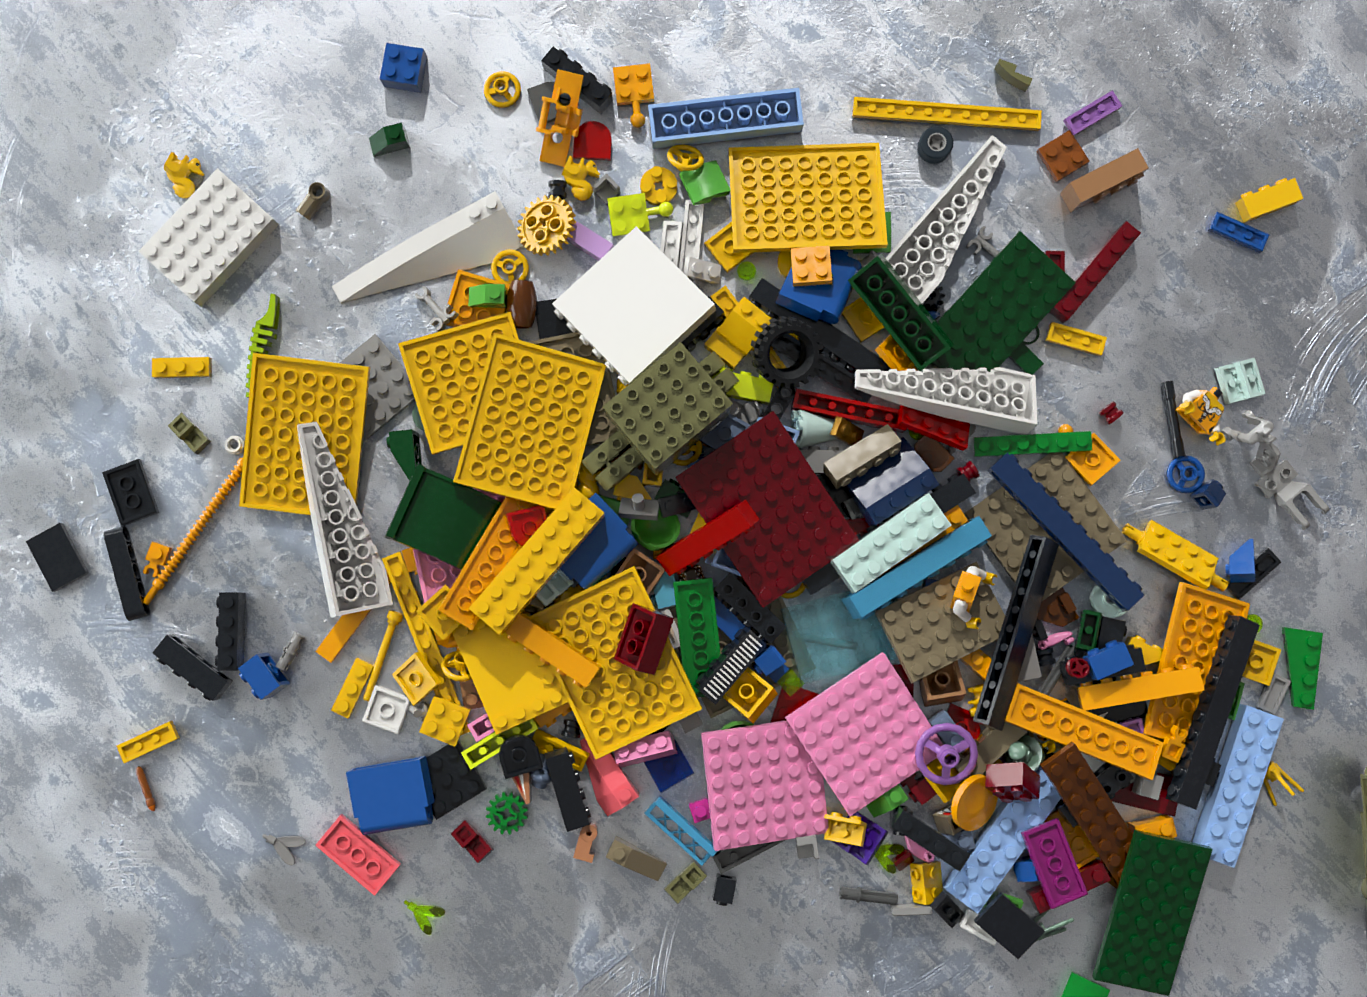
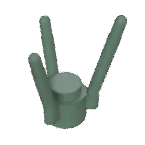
M1049 910L1037 915L1033 920L1038 922ZM1074 918L1064 920L1048 928H1045L1042 922L1039 923L1045 932L1038 940L1040 941L1046 937L1065 932L1067 929L1060 927L1073 922Z

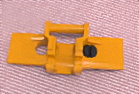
M557 69L552 98L542 96L543 105L539 126L536 127V131L545 134L539 161L565 167L572 136L578 137L583 109L578 108V102L584 75ZM555 103V110H557L555 123L552 125L551 130L546 129L550 104ZM555 132L561 133L563 136V140L560 143H556L553 140Z

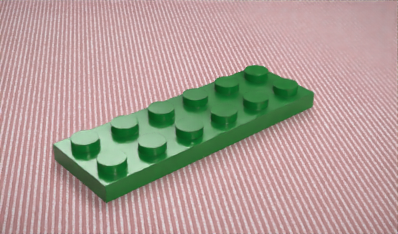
M712 577L673 582L682 666L698 698L705 696L694 687L696 679L709 669V664L712 660L721 655Z

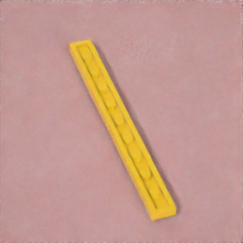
M854 97L852 118L1039 131L1041 129L1042 110Z
M399 551L382 558L416 647L441 682L434 689L435 695L462 706L452 679L448 678L442 671L441 663L443 656L434 633L416 612L422 606L411 575L408 573L402 552ZM468 720L461 735L471 732L467 726L469 724Z

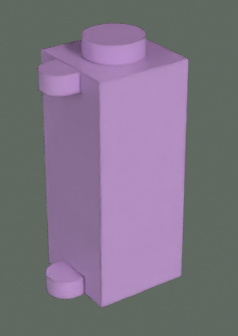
M577 221L576 224L572 225L576 230L570 231L573 238L566 239L569 243L598 261L614 247L612 243Z

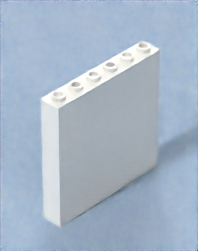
M637 226L552 303L556 309L553 312L560 320L564 318L568 322L566 324L573 333L577 331L581 335L579 339L586 346L589 344L593 348L592 352L598 359L602 357L606 361L605 366L611 372L616 371L619 374L617 378L625 386L632 383L677 344L685 340L716 311L715 304Z

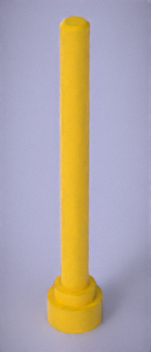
M393 610L388 611L386 617L388 618V626L363 696L365 701H369L395 627L399 622H402L404 616L402 613Z

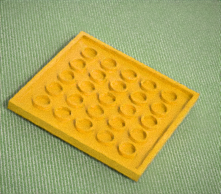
M511 312L398 343L432 455L463 446L494 333L519 340Z

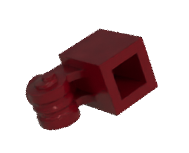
M915 772L900 782L902 787L907 786L911 791L908 795L914 803L918 801L923 805L937 795V793L923 775L918 779H914L916 777Z

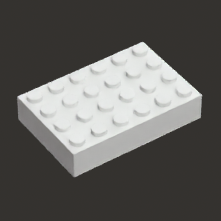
M217 168L139 252L194 303L202 307L279 224Z

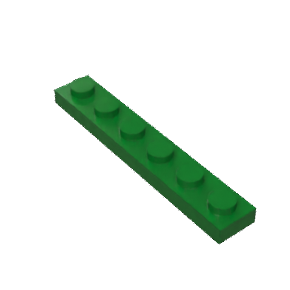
M1091 431L973 438L974 457L1003 456L1007 452L1009 455L1092 451Z

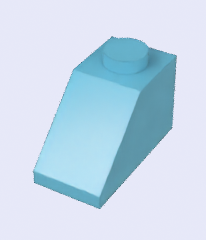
M666 571L656 585L654 594L651 595L653 605L658 606V609L675 605L674 574L669 576Z

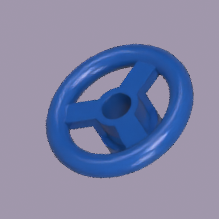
M1192 456L1177 457L1171 461L1167 468V480L1171 487L1178 492L1192 493L1198 490L1204 482V467L1199 460ZM1182 461H1189L1193 463L1197 467V469L1194 466L1185 467ZM1175 466L1180 471L1181 478L1178 484L1173 479V469ZM1186 471L1189 472V477H1186ZM1199 477L1195 485L1184 488L1187 481H1193Z

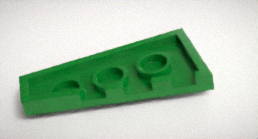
M1282 627V634H1284L1285 638L1284 650L1288 661L1286 666L1291 681L1289 685L1291 706L1314 710L1323 633Z

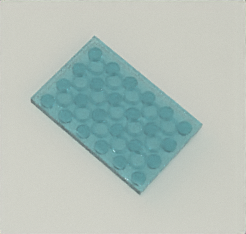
M851 591L781 609L801 685L856 670L882 652L885 653L888 660L898 658L875 614L862 620L860 618H852L841 600L849 595ZM896 598V599H894V600L891 599L890 601H891V604H892V603H894V602H896V601H898V600H897V598Z

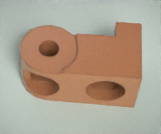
M589 823L590 825L582 827L573 858L592 863L595 853L590 852L593 840L597 837L598 828L595 824Z

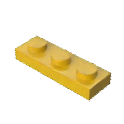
M1051 322L1045 341L1096 356H1102L1107 337Z
M210 357L152 358L153 378L211 377L212 358Z
M358 657L355 659L331 711L347 719L351 717L372 673L373 664Z
M169 721L116 747L123 763H127L180 737L173 721Z
M539 729L536 730L532 738L542 754L566 747L568 752L573 753L575 763L572 764L573 768L580 772L590 754Z

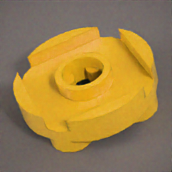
M654 166L646 171L641 178V193H645L646 201L652 205L659 206L663 202L670 203L677 194V179L667 168ZM661 182L664 188L655 190L656 186L654 184Z

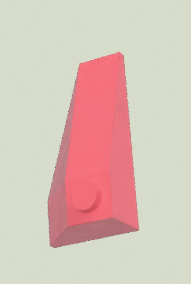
M584 737L580 740L582 750L590 753L586 765L596 800L605 814L609 816L637 799L639 792L625 771L616 764L612 752L595 760L586 738Z

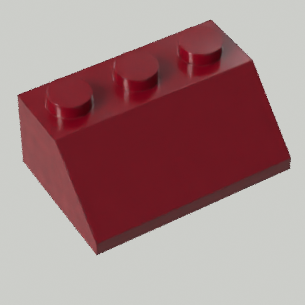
M633 603L614 660L636 671L655 675L674 618Z

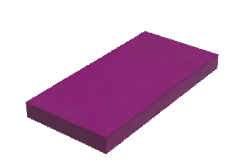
M1058 818L1021 832L1051 909L1088 895Z

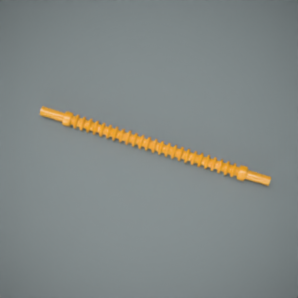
M239 458L237 461L238 465H234L235 469L231 470L232 474H228L229 478L224 480L225 484L222 483V488H218L219 492L215 493L216 497H212L213 501H209L210 505L205 507L206 511H202L203 515H199L200 519L196 520L197 524H193L194 528L189 529L190 533L186 534L187 538H183V543L180 542L181 546L177 547L178 551L173 552L174 556H170L171 560L167 561L168 565H164L165 569L161 570V574L157 575L158 579H154L152 582L153 586L144 597L143 603L149 605L158 591L164 588L165 582H168L167 578L172 576L171 572L174 573V568H178L177 564L181 563L180 559H184L183 555L187 554V550L191 549L190 545H194L193 541H197L196 537L200 536L199 532H203L202 528L206 527V523L210 522L209 518H213L212 514H216L215 510L219 509V504L222 505L221 501L226 499L225 495L228 496V491H232L231 487L235 486L234 482H238V477L241 478L243 458Z

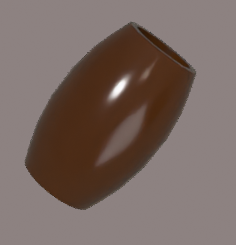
M513 280L509 286L506 298V311L511 312L515 328L529 329L533 326L537 312V296L532 281Z

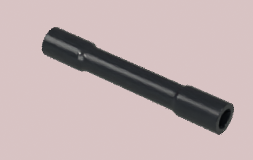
M1173 381L1162 382L1163 397L1166 403L1171 433L1173 457L1185 456L1178 414L1175 411L1177 408Z

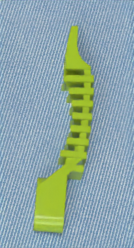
M270 294L267 313L260 320L256 321L255 328L252 327L254 335L250 338L252 346L249 345L251 354L247 358L250 364H247L246 368L249 370V373L246 374L248 383L245 386L249 390L253 353L268 354L269 351L261 348V345L272 347V342L263 339V337L277 339V334L264 330L265 327L278 329L280 298L276 294ZM246 392L245 397L249 398V392Z

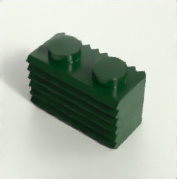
M1084 609L1080 612L1082 615H1080L1081 619H1079L1080 623H1078L1079 627H1077L1079 630L1077 631L1076 642H1074L1076 645L1074 647L1079 650L1089 651L1096 648L1102 613Z

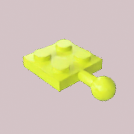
M645 193L607 198L613 236L627 235L636 226L642 232L650 231L648 216L660 214L663 217H669L674 210L669 202H663L659 207L647 208Z

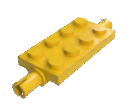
M1153 520L1147 523L1144 531L1136 529L1129 523L1123 527L1121 533L1136 541L1135 544L1139 545L1137 552L1203 589H1208L1211 584L1222 592L1228 587L1229 581L1215 574L1219 558Z

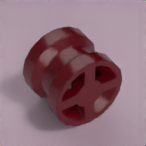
M1114 401L1099 412L1101 416L1106 418L1108 425L1124 413L1116 407Z
M968 461L964 467L956 469L958 476L964 473L969 482L973 478L977 479L980 477L976 466L971 461Z
M1071 658L1065 666L1066 672L1071 677L1076 678L1087 676L1090 669L1087 661L1081 658Z

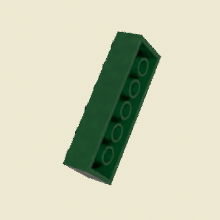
M882 253L848 280L919 371H922L954 345Z

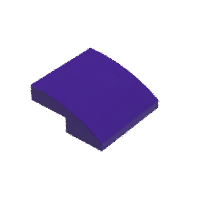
M857 811L853 816L861 817V821L867 823L863 847L839 842L833 843L852 854L864 864L869 865L887 836L888 831Z

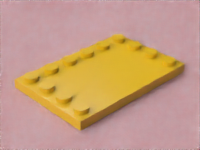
M523 611L528 617L531 616L529 612ZM479 619L472 631L461 624L452 631L496 735L568 703L551 664L548 666L539 660L540 656L536 653L532 655L523 649L524 645L520 642L514 643L507 638L508 634L505 632L500 636L481 619Z

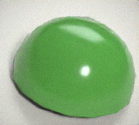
M660 509L658 520L631 519V532L634 538L643 547L652 551L667 549L676 541L680 534L681 524L678 516L673 515L662 518Z

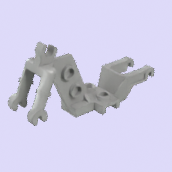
M1250 410L1245 411L1242 417L1248 419V424L1256 425L1253 430L1244 434L1240 431L1232 430L1230 427H1225L1221 433L1227 436L1226 439L1228 441L1236 439L1238 442H1245L1251 445L1257 442L1260 443L1255 459L1249 463L1261 477V479L1254 483L1255 486L1263 491L1266 499L1274 495L1277 505L1285 509L1297 524H1301V528L1306 530L1310 523L1293 504V499L1302 492L1316 508L1322 510V514H1326L1330 510L1328 505L1320 498L1310 484L1291 481L1299 474L1287 460L1277 464L1281 453L1272 443L1277 439L1270 434L1273 432L1274 424L1262 417H1256Z

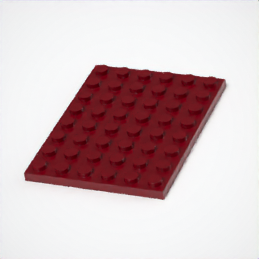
M774 411L675 477L706 524L745 499L759 517V520L754 524L755 528L747 534L742 532L741 537L732 543L730 540L727 541V545L723 550L763 608L860 541Z

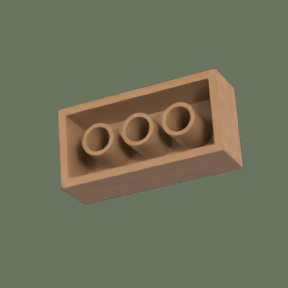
M1137 148L1070 182L1060 194L1071 213L1091 202L1096 204L1104 200L1105 196L1109 194L1112 196L1120 192L1121 188L1126 185L1130 187L1136 184L1139 179L1144 177L1143 173L1149 167Z

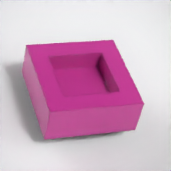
M707 798L689 803L694 823L710 819Z

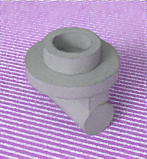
M756 400L743 404L749 422L762 417L764 408L761 402L758 403Z
M421 702L419 707L410 705L408 710L419 721H424L429 709L427 703Z

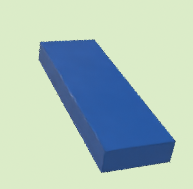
M1219 212L1215 213L1208 229L1210 232L1258 253L1263 251L1269 234Z

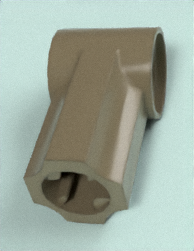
M312 183L309 186L308 194L296 211L310 221L321 205L329 200L330 191L322 183ZM319 189H323L322 195L317 197L316 192Z

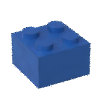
M386 43L380 74V81L385 88L421 93L427 63V55L424 49Z
M269 653L256 654L238 668L241 672L239 673L241 679L245 683H249L252 687V694L257 699L260 698V700L273 697L290 684L281 669L276 667V662Z

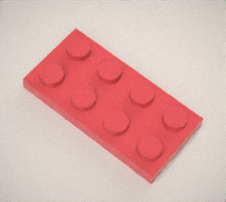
M343 814L336 819L315 845L374 896L401 865L398 860L368 835H363L360 828Z

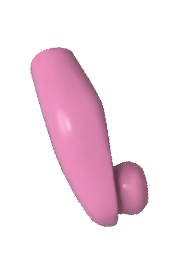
M1065 631L1049 635L1048 638L1039 641L1038 646L1040 649L1045 650L1061 641H1064L1065 645H1069L1074 642V638L1071 636L1073 633Z
M904 836L907 848L912 855L928 863L934 861V854L907 836Z

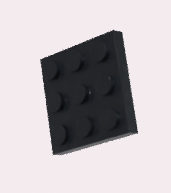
M459 740L455 747L448 744L427 757L435 801L431 805L436 820L487 789L476 768L470 769L461 752L465 749Z

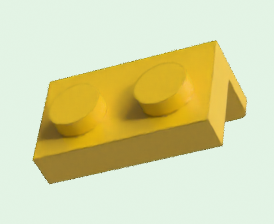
M831 812V815L825 814L824 818L828 819V829L824 835L825 840L863 847L867 823L861 821V817L852 815L849 818H844L843 814Z
M941 862L910 863L913 902L929 905L943 891Z

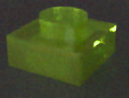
M792 669L777 681L790 697L805 684Z

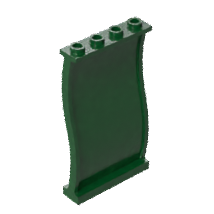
M417 464L384 538L406 545L462 570L500 507L501 502L471 487L453 483L454 479L427 469L421 464Z

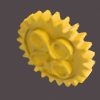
M544 195L542 201L537 197V203L534 204L531 201V207H525L526 214H520L523 220H518L521 226L517 227V230L520 232L517 236L522 239L520 243L528 251H531L533 254L537 253L540 256L543 253L549 256L550 251L556 254V248L563 250L562 244H569L566 239L573 238L570 231L576 230L572 226L576 224V221L573 219L576 215L572 212V207L559 196L555 198L551 195L548 198Z

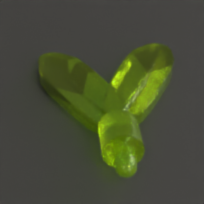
M900 844L880 845L875 853V857L887 872L894 874L896 872L895 865L887 855L900 854L905 848Z
M404 901L407 908L414 912L420 929L425 934L431 935L432 925L427 916L440 917L445 914V910L439 906L417 905L412 901Z

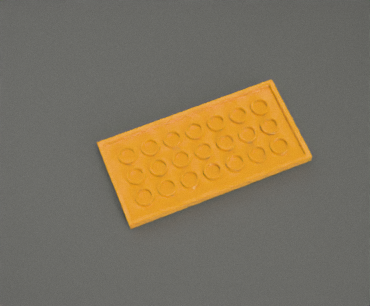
M1179 582L1157 674L1161 673L1160 669L1172 667L1173 671L1181 670V665L1193 664V667L1200 668L1204 686L1206 676L1209 674L1212 665V659L1218 648V641L1225 628V621L1229 615L1242 616L1247 619L1250 603ZM1202 691L1151 699L1143 733L1164 739L1165 736L1171 737L1170 731L1173 725L1180 727L1178 734L1182 728L1188 731Z

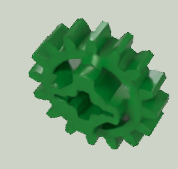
M503 791L502 797L496 794V801L493 799L489 801L492 806L486 807V810L490 811L486 818H491L488 825L494 824V831L499 828L502 835L505 830L510 835L512 829L518 832V825L522 827L525 825L522 819L528 818V815L524 814V812L529 809L528 807H523L525 801L519 800L520 794L514 797L513 791L509 795H507L506 791ZM506 800L503 806H496L499 802ZM514 803H516L519 810H516V808L513 805ZM506 808L509 809V813H511L508 817H506L505 813L503 812L506 810ZM495 815L499 817L501 821L500 823L497 821ZM512 819L518 820L516 823L508 825Z

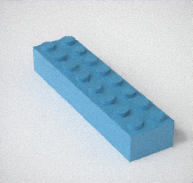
M980 516L969 519L965 524L874 579L856 593H850L841 600L853 619H867L875 614L873 610L887 607L891 604V599L901 598L908 593L907 589L920 586L924 583L923 579L932 578L940 573L939 569L948 568L955 564L956 561L954 559L964 558L972 553L971 549L980 548L988 543L986 539L992 535Z

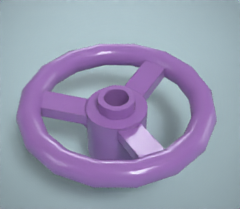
M951 723L934 725L924 731L917 741L915 750L916 764L923 776L933 783L942 785L957 784L969 777L976 767L978 758L976 742L970 732L960 725ZM951 731L958 733L964 740L954 746L948 744L940 746L929 738L938 732ZM924 746L937 753V758L942 765V777L929 771L925 765L923 758ZM969 747L970 758L967 766L959 774L950 777L951 768L956 767L959 763V753Z

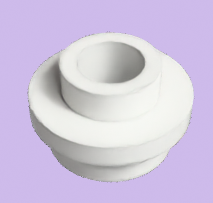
M231 436L225 442V449L232 455H238L244 450L245 443L241 437ZM235 442L238 443V447L236 449L233 448V444Z

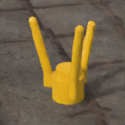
M1270 761L1263 782L1274 806H1277V802L1269 785V779L1271 782L1278 779L1284 788L1294 796L1295 793L1283 780L1282 775L1300 792H1304V789L1287 775L1277 763Z

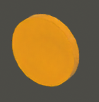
M982 774L972 775L967 778L957 789L952 801V819L957 826L966 831H974L982 827L992 816L997 804L998 797L985 788L986 776Z

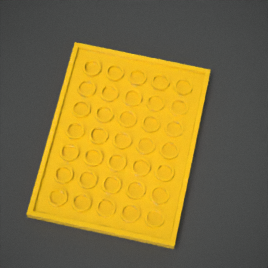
M879 143L729 147L733 253L791 251V248L830 246V250L887 248Z
M494 333L453 483L555 510L575 487L606 369L605 364Z
M253 353L239 500L240 507L311 515L297 430L298 424L311 422L318 423L328 444L327 447L331 455H333L339 472H341L344 483L357 506L370 367Z
M635 566L529 616V618L601 666L587 688L584 686L580 688L572 682L573 679L568 675L566 677L562 676L556 671L557 668L551 664L595 760L703 709L669 637L667 638L655 675L636 671L614 660L632 604L635 603L656 611Z

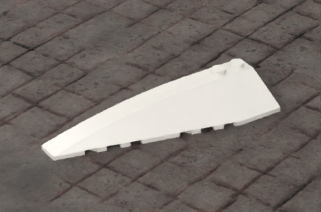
M993 135L886 257L887 261L921 303L928 298L943 280L1007 148Z
M494 191L395 246L333 285L332 288L342 304L365 298L368 295L380 294L383 291L422 283L448 274H456L458 269L463 271L475 269L482 265H490L494 257L501 251L509 249L517 251L524 247V245L520 243L522 239L517 236L518 232L497 193Z
M1001 367L991 369L990 372L986 368H978L977 370H969V368H961V370L931 368L923 369L922 371H915V369H907L906 371H897V369H889V371H881L880 369L855 371V389L916 410L1027 435L1038 425L1035 375Z
M318 423L298 424L297 430L304 478L330 617L393 605L385 565L377 553L378 550L369 536L370 533L361 519L362 516L349 489H347L344 483V478L327 447L328 444Z

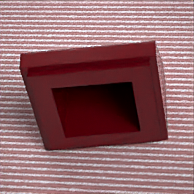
M908 849L903 850L892 858V862L899 871L915 861Z

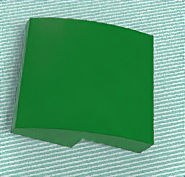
M1072 971L1061 997H1108L1110 989Z

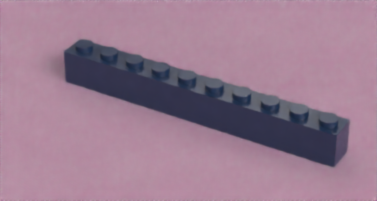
M1008 452L1004 454L987 471L1046 533L1059 544L1122 612L1129 611L1144 596L1142 587L1135 581L1132 582L1127 577L1128 573L1122 567H1117L1114 563V558L1110 554L1104 553L1100 549L1101 545L1095 539L1089 538L1086 534V529L1080 524L1077 525L1072 520L1074 519L1067 510H1062L1059 506V501L1053 496L1050 497L1045 492L1046 488L1040 482H1035L1032 478V473L1026 468L1023 469L1018 464L1019 460L1013 454L1009 455Z

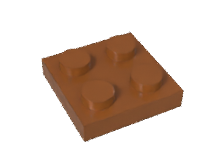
M1070 130L1036 151L1056 182L1090 162Z

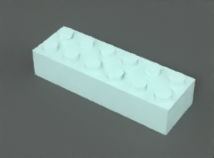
M927 493L832 559L830 563L851 593H856L951 526V523L931 495Z

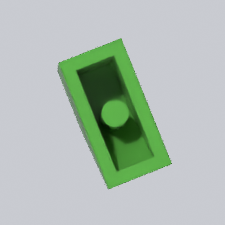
M482 284L469 287L468 306L506 308L508 289L505 284Z
M897 784L866 805L873 818L895 809L909 798L901 786Z

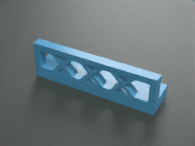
M659 795L644 812L701 866L710 856L713 857L717 851L713 849V843L662 796ZM657 806L664 812V817L656 818L650 812ZM666 820H673L678 825V830L670 831L667 828ZM681 833H687L692 837L693 844H684L681 841ZM695 846H701L708 853L701 859L695 854Z

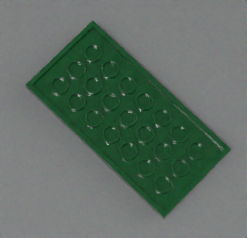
M1018 231L937 321L954 345L932 363L938 368H953V370H961V368H969V370L986 368L990 372L991 369L1000 367L1076 282L1021 231Z
M1134 830L1092 977L1094 980L1166 996L1170 995L1213 850L1210 846Z

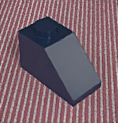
M1211 479L1205 481L1198 490L1189 496L1202 510L1218 507L1226 493L1220 482Z

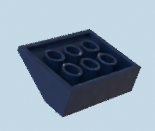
M904 437L900 438L901 448L897 455L889 456L884 459L882 464L877 467H871L863 476L853 478L845 486L869 526L879 524L939 485L930 468Z

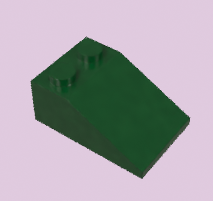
M412 429L390 431L389 437L386 438L388 449L390 448L391 453L410 481L417 464L422 465L419 433Z

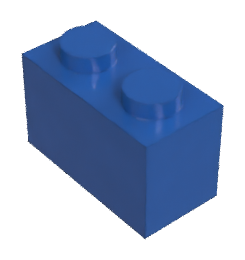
M1110 641L1105 644V648L1100 650L1099 648H1094L1087 652L1088 655L1082 657L1089 664V673L1092 679L1099 680L1134 665L1124 642Z

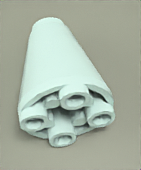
M804 410L791 411L792 422L789 427L800 431L796 441L798 448L837 439L830 435L835 420Z

